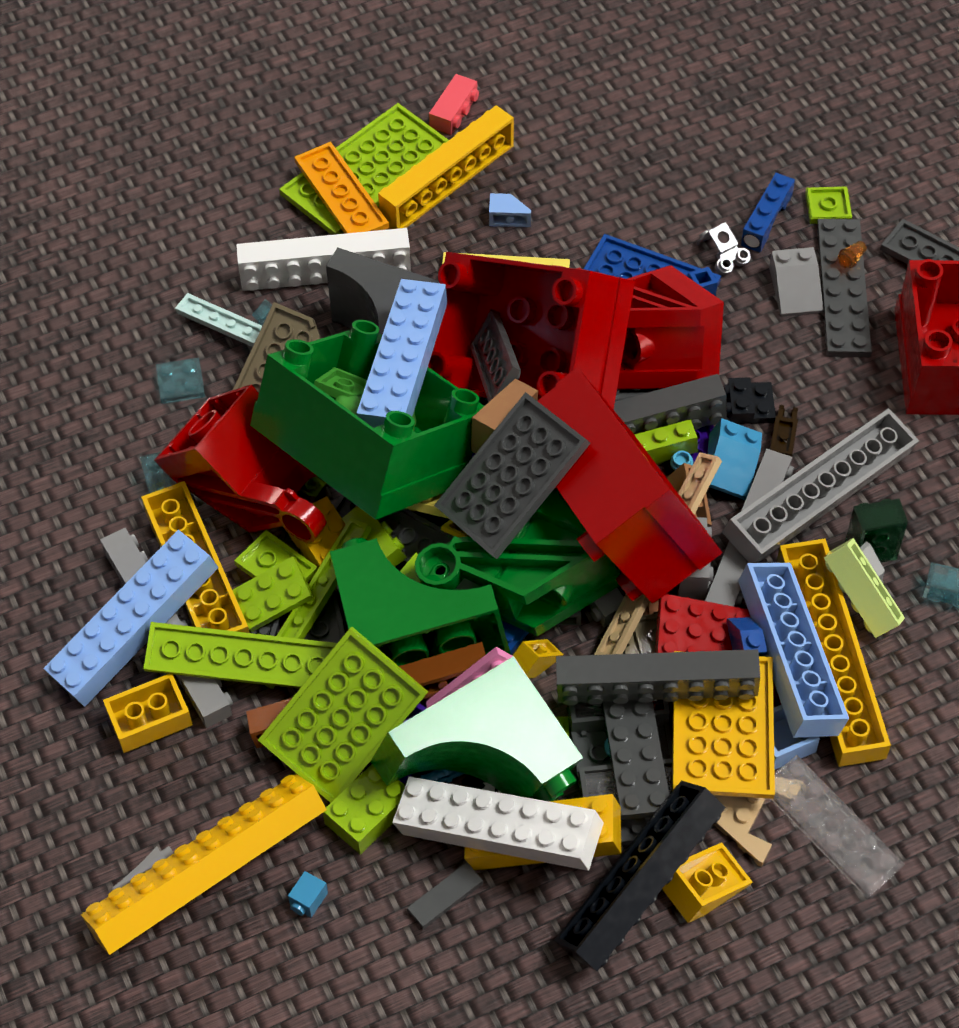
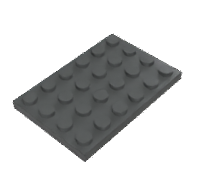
M525 392L434 506L490 555L498 559L591 443Z

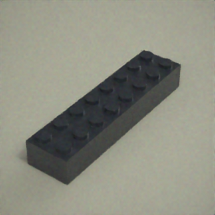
M681 780L554 941L574 960L598 971L599 968L608 962L609 956L614 949L623 943L625 935L632 926H635L640 921L641 915L647 907L656 901L661 889L670 883L673 879V874L680 865L688 860L689 854L694 847L703 841L705 833L709 828L718 822L721 813L726 807L707 788Z

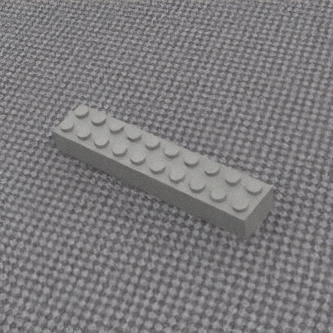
M888 408L732 517L722 533L749 563H759L777 550L780 545H784L909 455L919 440Z

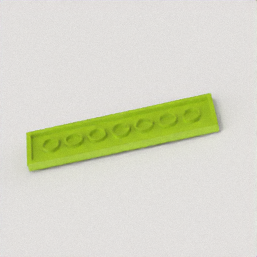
M151 622L143 669L147 672L170 673L300 689L337 643Z

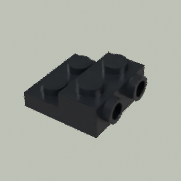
M750 377L728 378L727 384H724L723 387L726 398H728V402H726L727 416L730 415L731 422L736 424L775 423L776 413L771 382L751 383Z

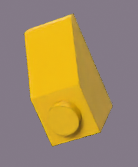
M548 639L523 641L513 654L528 678H536L556 662V656L564 655Z

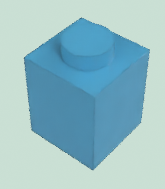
M304 871L288 894L290 908L298 915L303 916L305 914L312 918L328 894L326 882Z

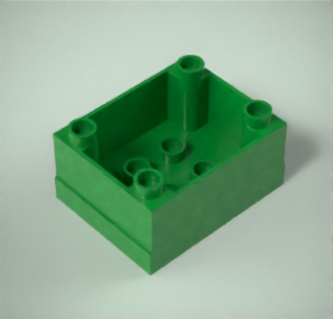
M356 320L352 323L351 330L311 342L297 339L288 340L285 343L284 350L268 354L250 426L377 520L445 493L472 459V417L484 405L479 403V396L475 392L456 387L428 367L415 406L416 425L414 426L415 420L409 414L401 411H390L386 414L384 424L373 428L337 402L336 398L330 397L314 385L316 379L334 367L368 380L382 335L379 333L380 329L375 323L367 320Z

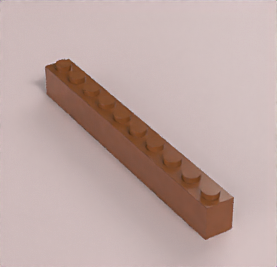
M480 642L429 658H423L409 664L400 665L399 667L428 691L423 698L426 699L434 696L484 657L486 653L483 643ZM292 698L246 711L249 732L256 748L264 746L258 739Z

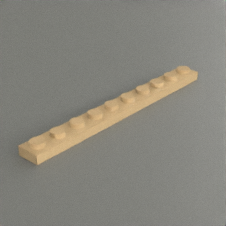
M699 452L678 492L694 515L722 463L718 456ZM625 594L594 655L623 654L650 602L644 594L634 601Z

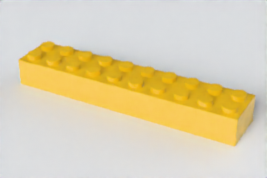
M826 538L780 545L777 563H791L849 716V720L839 736H829L838 767L887 759L891 744L845 598L838 585V579L825 565L824 557L829 553Z
M296 773L284 777L279 785L273 789L270 788L263 791L260 797L253 802L243 804L238 809L239 811L232 816L222 818L212 829L199 833L194 841L179 846L174 851V854L166 859L158 860L145 873L135 875L130 880V883L124 887L112 890L107 898L88 906L81 916L95 940L109 955L325 812L327 809L314 785Z

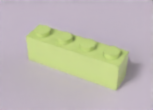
M854 538L829 551L824 557L827 569L834 573L838 579L840 589L847 593L853 609L863 618L868 632L877 638L901 624L905 617Z

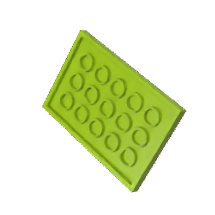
M351 627L258 741L296 774L313 784L317 792L331 803L369 764L386 734L406 720L428 691L355 628Z

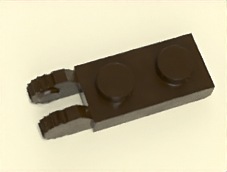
M779 405L770 450L792 457L798 423V408L793 407L791 418L783 417L784 405Z

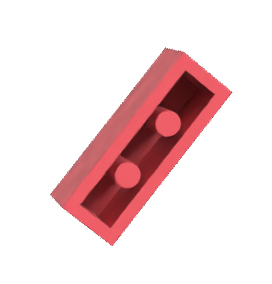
M455 74L429 112V126L435 130L452 135L454 130L459 128L464 115L469 113L472 103L476 102L479 97L477 81Z

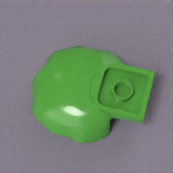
M334 367L314 381L315 386L330 397L336 398L337 402L357 415L356 413L367 383L366 379ZM414 410V413H413V416H412V417H413L414 420H415V424H414V426H415V425H416V416H415V410Z

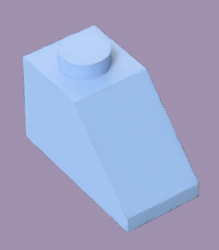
M490 193L489 226L531 227V210L512 194Z

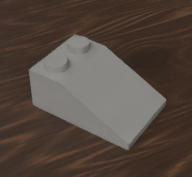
M814 247L772 251L769 270L781 317L823 313L819 268Z

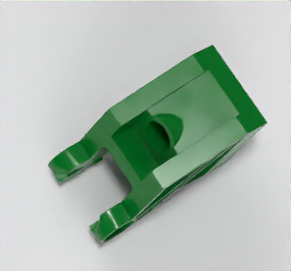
M553 489L498 559L490 555L470 536H454L447 544L436 543L423 548L415 561V571L420 582L430 587L466 590L491 584L501 620L535 636L541 635L619 587L620 585L616 578L623 573L606 554L594 562L577 540L580 535L586 532V529L556 489ZM438 568H445L444 574H436Z

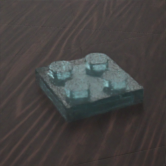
M199 357L156 364L162 404L205 397Z

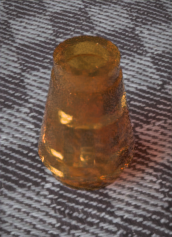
M858 241L842 249L838 255L839 264L844 268L855 267L867 250L865 243Z

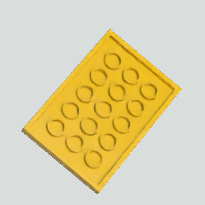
M759 656L760 685L758 696L746 700L739 697H729L726 700L703 698L700 701L678 699L673 702L672 791L682 780L705 787L713 795L774 799L773 657Z

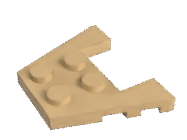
M775 778L774 797L793 806L803 783ZM714 795L726 808L721 813L718 822L713 825L725 836L728 835L733 839L744 853L747 852L754 859V862L762 867L772 844L749 834L766 798Z

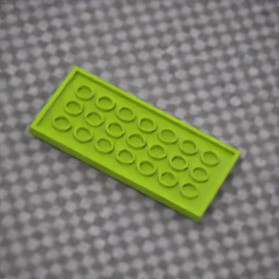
M397 103L337 146L336 150L377 207H379L378 193L384 187L389 186L399 176L409 171L412 166L417 165L428 154L433 153L449 140ZM300 173L279 188V193L282 197L331 235L344 233L303 173Z

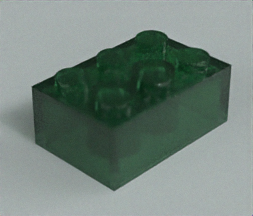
M900 498L893 500L884 499L880 502L861 503L854 506L845 542L854 538L858 546L861 547L867 541L872 546L880 563L897 560L908 524Z

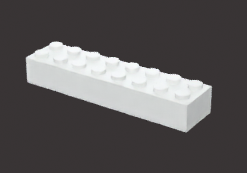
M407 228L237 244L242 291L328 283L326 265L337 247L411 272Z
M415 777L408 778L392 822L406 836L587 871L590 869L604 824L596 810Z

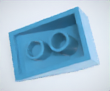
M723 418L719 420L709 433L707 454L718 456L722 463L709 486L710 488L746 500L761 451V432Z

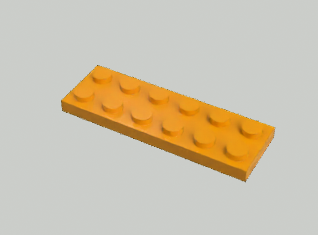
M331 142L294 157L296 165L345 234L386 230L389 228V222Z

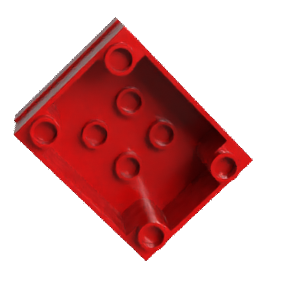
M446 252L445 262L438 271V280L440 284H446L447 306L428 364L430 369L456 387L471 390L479 397L487 398L470 344L488 313L493 309L499 312L521 369L518 380L538 390V400L552 390L557 382L579 367L614 410L635 281L589 270Z
M909 260L901 294H898L895 306L906 414L959 415V261Z
M577 367L538 400L540 404L591 443L554 489L560 492L586 529V532L580 535L577 540L590 558L596 562L606 554L623 572L616 578V581L627 596L634 601L644 594L653 604L696 570H701L723 552L633 432L579 367Z

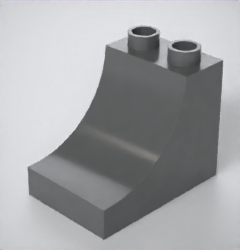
M338 247L326 265L332 322L351 329L354 321L367 320L379 327L381 335H383L401 279L439 283L437 280Z

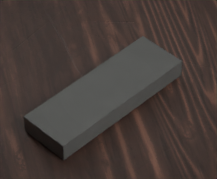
M466 862L407 907V912L424 930L483 884V880Z

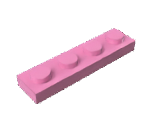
M495 647L426 701L427 708L513 656Z

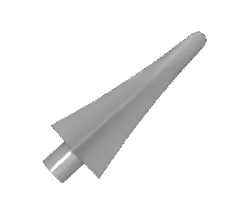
M156 846L136 868L114 885L112 890L124 887L130 883V880L135 875L145 873L158 860L166 859L174 854L170 846L162 851Z

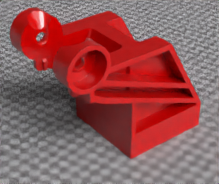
M671 265L628 278L635 281L617 389L667 388L711 375H719L724 302Z
M252 384L208 398L155 458L154 461L176 483L185 481L189 492L249 533L283 526L295 538L306 543H312L327 524L324 515L316 506L297 495L302 486L309 479L317 477V475L250 426L254 405L259 395V392Z

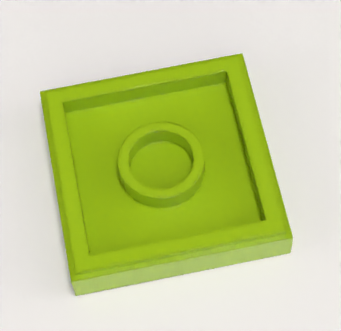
M847 187L806 188L805 195L810 224H817L818 219H852Z

